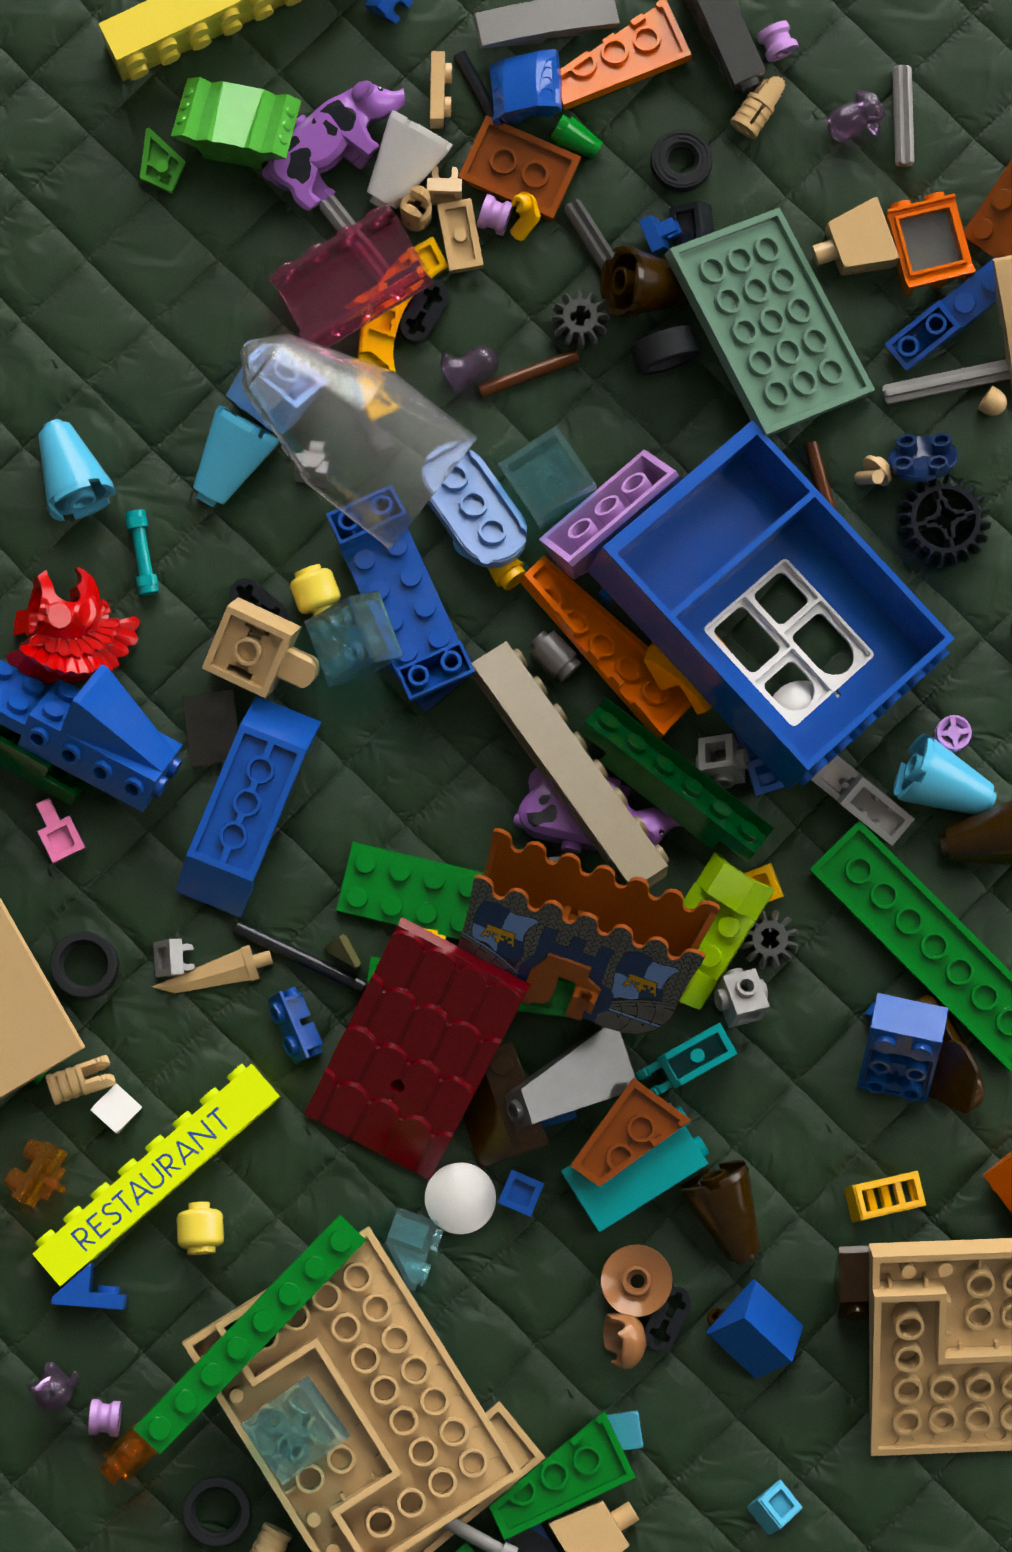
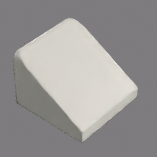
M116 1083L90 1110L116 1134H119L143 1107Z

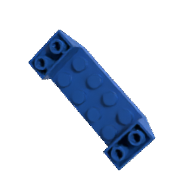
M391 486L326 513L344 560L409 701L411 702L475 674L466 650L454 631L408 530L404 514Z
M255 697L239 726L189 847L176 892L242 918L255 887L254 880L304 758L306 754L309 755L321 726V721L261 697Z

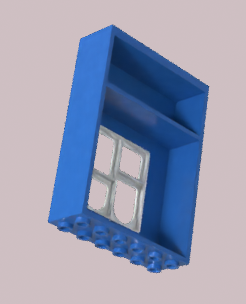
M753 420L605 544L587 570L788 790L797 782L802 786L808 783L826 764H829L846 746L858 738L874 721L878 720L889 710L896 701L901 699L915 684L928 675L950 654L946 647L955 639L767 435H763L761 429ZM780 573L786 575L807 599L806 605L784 624L775 622L755 599V593ZM738 608L746 610L779 647L778 653L756 672H749L714 633L715 628ZM815 615L825 617L852 649V665L843 674L831 675L823 672L793 640L794 633ZM787 663L797 665L808 677L813 687L812 701L802 710L792 711L785 709L765 689V683Z

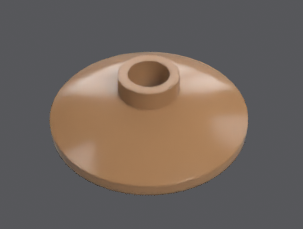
M628 1245L618 1249L608 1258L602 1270L601 1288L604 1297L616 1311L622 1314H629L634 1317L650 1315L666 1303L672 1290L673 1277L668 1262L658 1251L645 1245ZM634 1275L643 1276L644 1285L641 1288H634L632 1286L631 1279Z

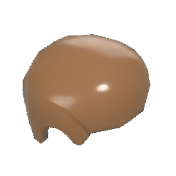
M607 1313L604 1318V1348L617 1355V1359L611 1361L612 1365L622 1369H632L638 1365L644 1355L647 1346L646 1335L642 1323L632 1315Z

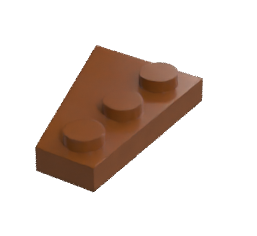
M632 1078L573 1160L570 1167L600 1187L689 1123L691 1119L639 1081Z

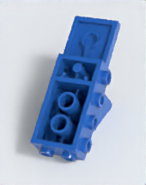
M0 660V724L21 735L18 743L19 747L141 812H144L155 796L158 798L161 796L168 783V778L173 779L182 764V760L178 756L183 744L156 729L108 667L101 664L80 690L61 679H58L51 687L35 677L20 673L17 668Z

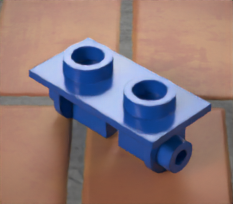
M292 987L268 998L270 1016L274 1023L279 1025L283 1034L282 1043L284 1050L289 1057L293 1058L294 1063L297 1064L308 1057L311 1058L322 1053L323 1051L320 1046L323 1045L314 1021L303 1026L300 1022V1019L311 1015L302 992H297L296 987Z

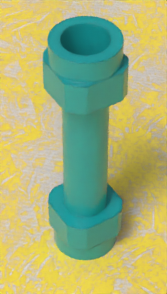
M139 509L126 512L127 531L132 533L139 576L136 577L139 596L160 593L158 578L152 571L145 531L149 529L146 511Z

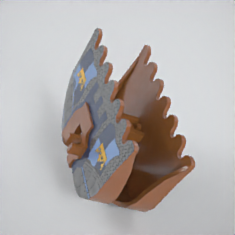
M494 828L484 874L475 875L473 880L469 909L458 947L531 984L522 1001L523 1004L530 1006L531 1002H548L553 996L558 978L561 977L576 983L565 1016L580 1021L583 1017L611 1030L621 1033L639 1034L655 1030L671 1018L688 983L705 958L703 951L698 949L717 916L720 906L715 902L705 900L700 902L696 908L689 909L684 905L683 894L677 889L671 888L665 890L661 896L654 897L649 892L648 881L642 877H633L627 884L620 885L615 881L614 870L608 865H599L593 872L585 873L581 869V860L573 853L562 854L559 860L551 861L547 858L546 848L542 843L531 841L527 843L524 849H516L512 845V836L509 832L501 828Z

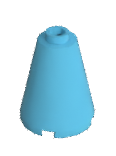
M218 405L215 410L193 488L198 491L196 498L212 507L217 502L224 505L280 441V439L245 417L234 416L235 412L221 405Z
M55 419L44 424L43 429L38 434L46 503L51 517L58 521H65L63 515L73 514L76 520L105 508L110 503L108 496L110 494L116 495L114 484L69 422Z
M922 734L911 744L907 752L913 755L907 764L901 762L895 778L893 792L897 796L896 798L904 802L976 815L993 807L996 800V793L993 792L994 785L936 739Z

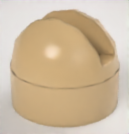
M992 385L977 409L989 416L999 415L1006 409V396L1001 390Z

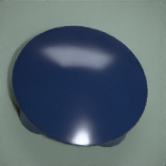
M946 433L917 437L913 434H903L896 439V447L889 454L888 464L890 465L891 472L901 479L913 482L931 481L946 475L955 467L958 461V452L952 444L951 436Z

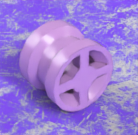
M786 20L769 25L756 36L758 42L766 48L765 56L768 62L783 59L799 48L797 40L791 38L789 34L790 26Z
M487 194L476 227L481 229L489 227L494 229L496 234L503 236L513 211L512 202L506 201L501 203L496 201L495 196Z
M950 715L936 725L933 738L952 753H955L969 743L972 729L965 718L959 715Z
M92 1399L89 1412L88 1434L96 1436L98 1433L104 1432L108 1433L110 1437H118L121 1424L122 1402L114 1400L112 1403L107 1404L102 1403L100 1399Z

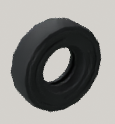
M676 129L664 134L656 142L651 152V169L655 179L664 188L673 192H688L698 188L707 180L712 169V153L708 143L699 134L691 130ZM676 149L690 151L695 159L693 168L686 173L673 171L668 163V157L671 152Z

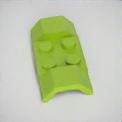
M717 852L713 853L701 875L694 882L684 899V905L689 909L696 908L700 902L705 900L715 902L720 906L717 916L698 949L703 951L705 958L679 1002L698 1010L703 1008L775 891L770 886L752 879L729 864Z

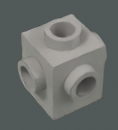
M732 733L698 738L696 767L724 789L730 788L734 784L745 783V769H749L750 764L748 751L746 748L741 747Z
M742 968L729 970L723 974V977L714 989L716 1007L719 1011L723 1012L728 1028L759 1021L770 1007L767 1000L768 990L766 983L763 979H759L756 968L743 971Z

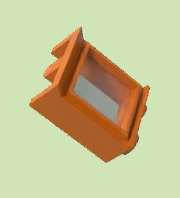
M935 192L925 196L924 201L912 204L910 200L898 201L890 206L891 209L886 211L885 219L900 257L896 268L904 297L911 296L916 288L931 285L932 289L944 287L949 280L962 277L966 281L977 272L972 264L955 200V193L945 195L944 192Z

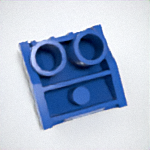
M556 49L526 53L490 64L493 96L492 122L495 126L503 125L502 120L504 123L515 125L521 123L529 116L536 117L540 115L542 117H550L558 112H562V79L559 55Z

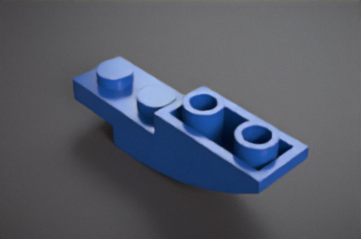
M993 260L989 261L941 301L938 300L885 343L906 371L954 338L990 310L991 306L997 302Z

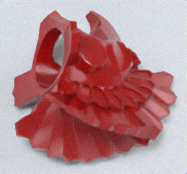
M80 567L74 569L78 581L69 590L70 602L56 595L53 583L45 570L34 578L27 610H18L16 612L13 635L26 634L28 639L20 644L18 650L6 655L7 663L17 667L20 673L42 680L45 684L56 682L58 679L66 683H77L83 679L89 680L101 664L108 667L112 672L113 669L120 666L117 659L128 655V647L134 646L139 640L134 631L138 628L141 621L135 616L121 620L109 618L111 613L109 604L104 599L100 600L95 580L87 571Z

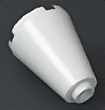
M392 110L367 192L373 195L369 202L388 212L391 206L398 209L402 199L410 193L412 187L419 185L451 150L453 144L420 124L408 120L406 116Z

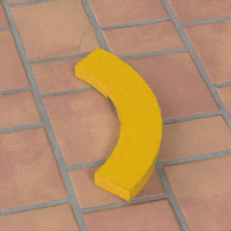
M433 236L404 254L388 271L371 297L363 317L358 343V370L363 395L373 420L406 403L396 377L393 359L394 340L402 314L419 288L448 269V264Z

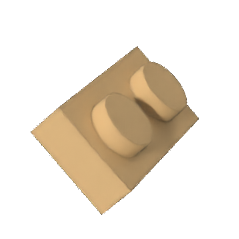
M431 51L430 129H444V117L451 118V97L445 96V84H452V63H445V51Z
M471 198L437 204L449 274L483 269L484 264Z

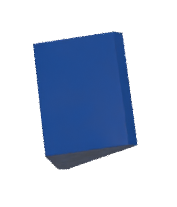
M753 1279L706 1333L756 1379L793 1362L803 1324Z

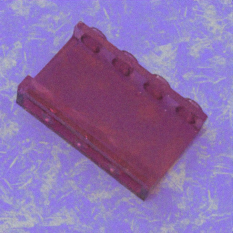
M389 205L372 209L366 214L364 219L354 225L341 228L336 233V236L323 244L312 246L305 255L293 262L281 265L276 273L269 277L272 284L279 290L300 329L299 335L303 343L314 355L319 354L434 283L400 219Z

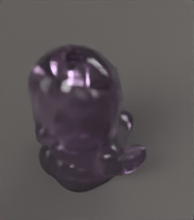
M861 89L855 93L854 102H847L829 112L826 119L827 130L834 139L840 142L852 140L867 126L874 135H879L881 132L880 121L885 117V111L875 94Z
M478 345L471 348L462 357H453L444 352L441 356L439 367L452 390L458 394L462 392L467 383L479 385L482 380L495 374L499 367V359L492 348L486 345Z
M49 1362L44 1366V1373L40 1382L36 1386L28 1383L27 1388L35 1396L38 1406L42 1409L61 1411L73 1397V1389L79 1381V1372L74 1371L72 1376L69 1377L54 1362ZM50 1390L54 1391V1397L48 1394Z

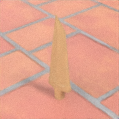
M247 945L152 987L171 993H181L249 980L254 981L260 979L257 968L274 964L270 950L253 955L250 945Z

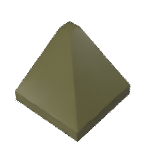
M342 934L325 946L327 953L356 970L361 968L362 963L346 935Z

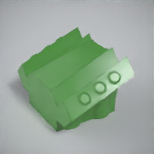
M201 77L188 78L171 137L197 148L203 158L262 169L263 162L286 159L301 100L289 94L275 95L265 89L224 81L212 83Z

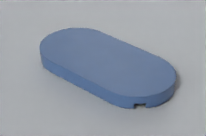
M445 446L430 453L420 470V491L464 556L471 562L487 568L503 567L514 562L525 548L527 525L522 514L484 460L474 451L457 449V446Z

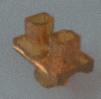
M30 1139L23 1149V1156L33 1161L26 1173L14 1167L4 1180L6 1186L14 1192L12 1197L34 1208L40 1197L48 1200L54 1189L64 1194L67 1187L59 1181L66 1169L60 1165L68 1152L48 1141L43 1143Z
M138 1422L103 1454L107 1461L99 1470L112 1484L117 1482L122 1476L128 1481L158 1453L133 1429Z

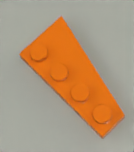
M659 0L650 11L644 15L642 13L630 20V24L616 34H610L602 40V44L590 52H584L560 69L562 79L561 102L564 111L692 61L691 51L667 0Z

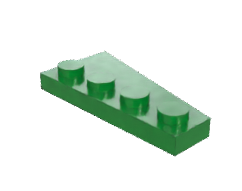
M606 1412L600 1413L489 1505L504 1540L636 1478Z

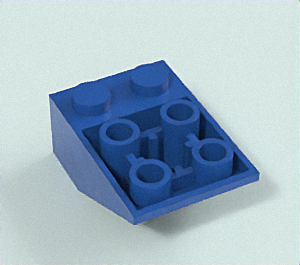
M877 993L857 1088L866 1089L876 1094L884 1093L902 1097L908 1101L927 1102L943 1042L948 1008Z

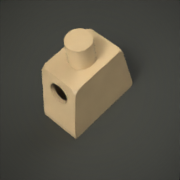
M874 197L828 222L825 228L827 241L811 246L812 255L817 266L835 260L841 275L896 267L900 258L878 197Z
M599 1499L554 1517L548 1523L565 1552H623L628 1548L629 1543L622 1531L640 1519L629 1501L610 1512L603 1499Z

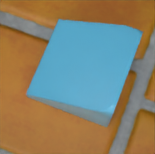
M637 1410L607 1415L623 1450L643 1448Z
M781 1479L747 1506L748 1511L769 1535L780 1530L803 1508Z

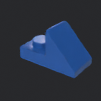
M90 1263L52 1296L51 1304L124 1310L127 1309L128 1294H119L120 1287L98 1285V1292L92 1291L95 1263Z

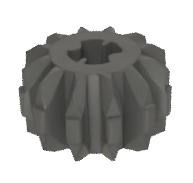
M578 289L576 290L574 300L565 293L562 295L564 305L560 303L553 305V311L558 315L550 318V324L559 326L554 331L555 338L567 335L564 346L570 347L573 340L578 341V349L583 350L586 339L592 346H595L598 343L596 335H606L607 329L602 324L608 323L610 316L606 313H601L606 307L604 301L593 304L595 293L590 292L587 299H582V291ZM576 314H583L584 325H576Z
M763 910L758 917L760 924L755 922L752 927L753 931H750L746 937L750 938V940L743 942L739 948L740 950L748 948L753 950L746 957V961L749 963L757 955L760 957L759 969L765 968L767 958H770L772 968L778 969L780 963L777 955L788 963L792 960V957L785 948L797 950L799 946L796 942L788 941V938L798 935V930L786 931L784 927L790 924L791 918L786 917L781 923H778V910L772 911L770 921L767 920L766 913ZM762 931H766V934H769L771 931L775 933L776 937L773 940L776 944L775 948L772 949L771 945L766 948L762 946L761 942L764 939L761 935Z

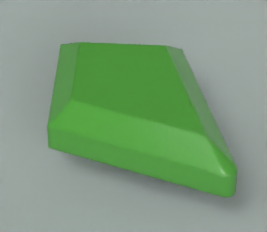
M146 128L140 180L172 194L186 166V161L153 130Z

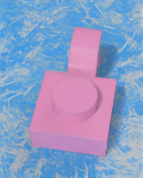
M49 798L36 804L47 826L37 832L52 863H56L86 848L71 816L60 820L54 804Z

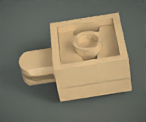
M238 597L227 605L202 669L266 698L276 689L280 679L298 688L307 687L319 675L320 665L316 657L293 647L301 626Z

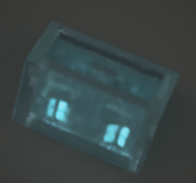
M398 1207L386 1239V1244L407 1288L415 1291L417 1284L424 1286L432 1265L425 1262L429 1249L437 1251L444 1230L437 1228L439 1221Z

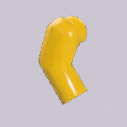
M520 192L512 199V207H517L516 212L519 213L520 218L510 229V233L519 241H523L541 217L536 198L528 192Z

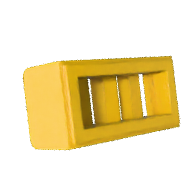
M918 1171L844 1188L853 1223L926 1206ZM903 1181L907 1183L911 1202L906 1203L901 1184ZM892 1184L897 1204L894 1206L892 1205L888 1189V1185ZM873 1188H878L882 1205L881 1209H878ZM862 1191L864 1192V1197H865V1201H866V1206H867L868 1212L866 1211V1207H865V1203H864Z

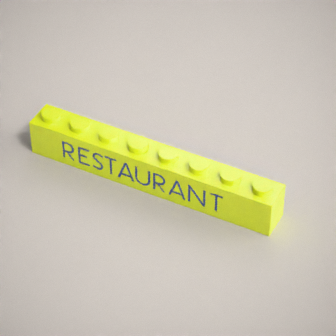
M241 1064L226 1077L230 1082L220 1091L216 1087L210 1090L199 1100L203 1105L193 1115L189 1111L181 1115L172 1124L175 1130L166 1138L161 1134L145 1147V1150L148 1152L147 1155L138 1162L134 1158L128 1161L117 1171L121 1176L111 1186L107 1182L103 1183L90 1195L93 1201L84 1209L79 1205L62 1219L66 1223L65 1226L57 1233L50 1229L35 1242L39 1248L32 1254L60 1287L67 1284L281 1098L253 1064H250L247 1068Z

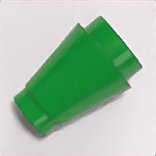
M564 114L558 120L549 139L556 142V146L589 157L592 160L603 143L575 117L571 116L569 118Z

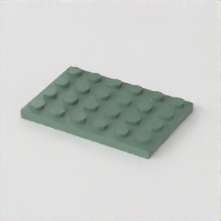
M780 207L670 248L664 254L749 419L759 426L764 436H771L866 397L875 391Z

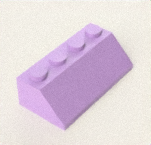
M644 449L538 540L556 565L575 580L580 575L588 572V568L605 544L680 482L679 474L676 470Z

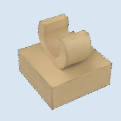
M438 166L432 170V178H427V190L431 197V205L462 200V179L458 178V169L456 167H452L450 178H440Z

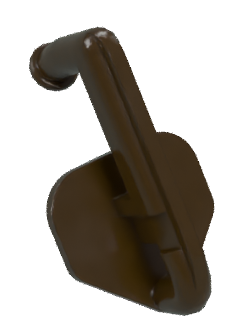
M932 993L914 1000L943 1007L941 1002ZM948 1012L943 1042L929 1096L962 1113H968L983 1102L985 1089L982 1075Z

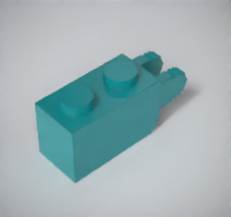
M718 1023L657 1057L656 1062L636 1072L634 1075L637 1081L644 1080L661 1068L667 1081L650 1088L656 1095H660L670 1088L672 1090L678 1088L738 1053L721 1023Z

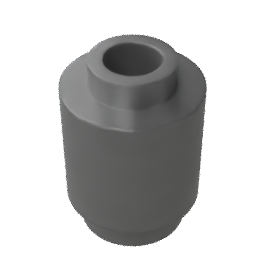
M542 631L530 643L533 650L529 655L552 679L556 677L561 683L581 664L576 658L578 654L555 631H552L550 634Z

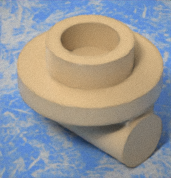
M868 455L863 459L862 465L864 470L857 472L854 477L858 485L879 484L886 486L892 480L891 468H889L888 462L882 457Z

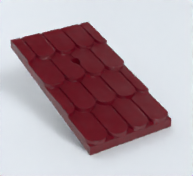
M402 917L319 1081L304 1115L316 1121H321L323 1125L348 1138H353L354 1141L380 1155L383 1154L384 1157L411 1171L414 1170L420 1176L430 1180L531 984Z

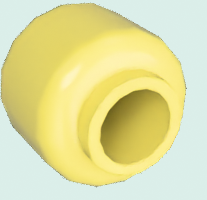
M315 564L295 572V579L291 581L290 589L299 612L302 614L312 613L314 619L333 613L332 605L340 600L341 595L332 571L328 568H321L320 564Z
M210 1202L188 1203V1210L182 1211L177 1215V1242L181 1248L187 1249L188 1255L216 1253V1247H219L224 1242L223 1214L221 1211L210 1208Z

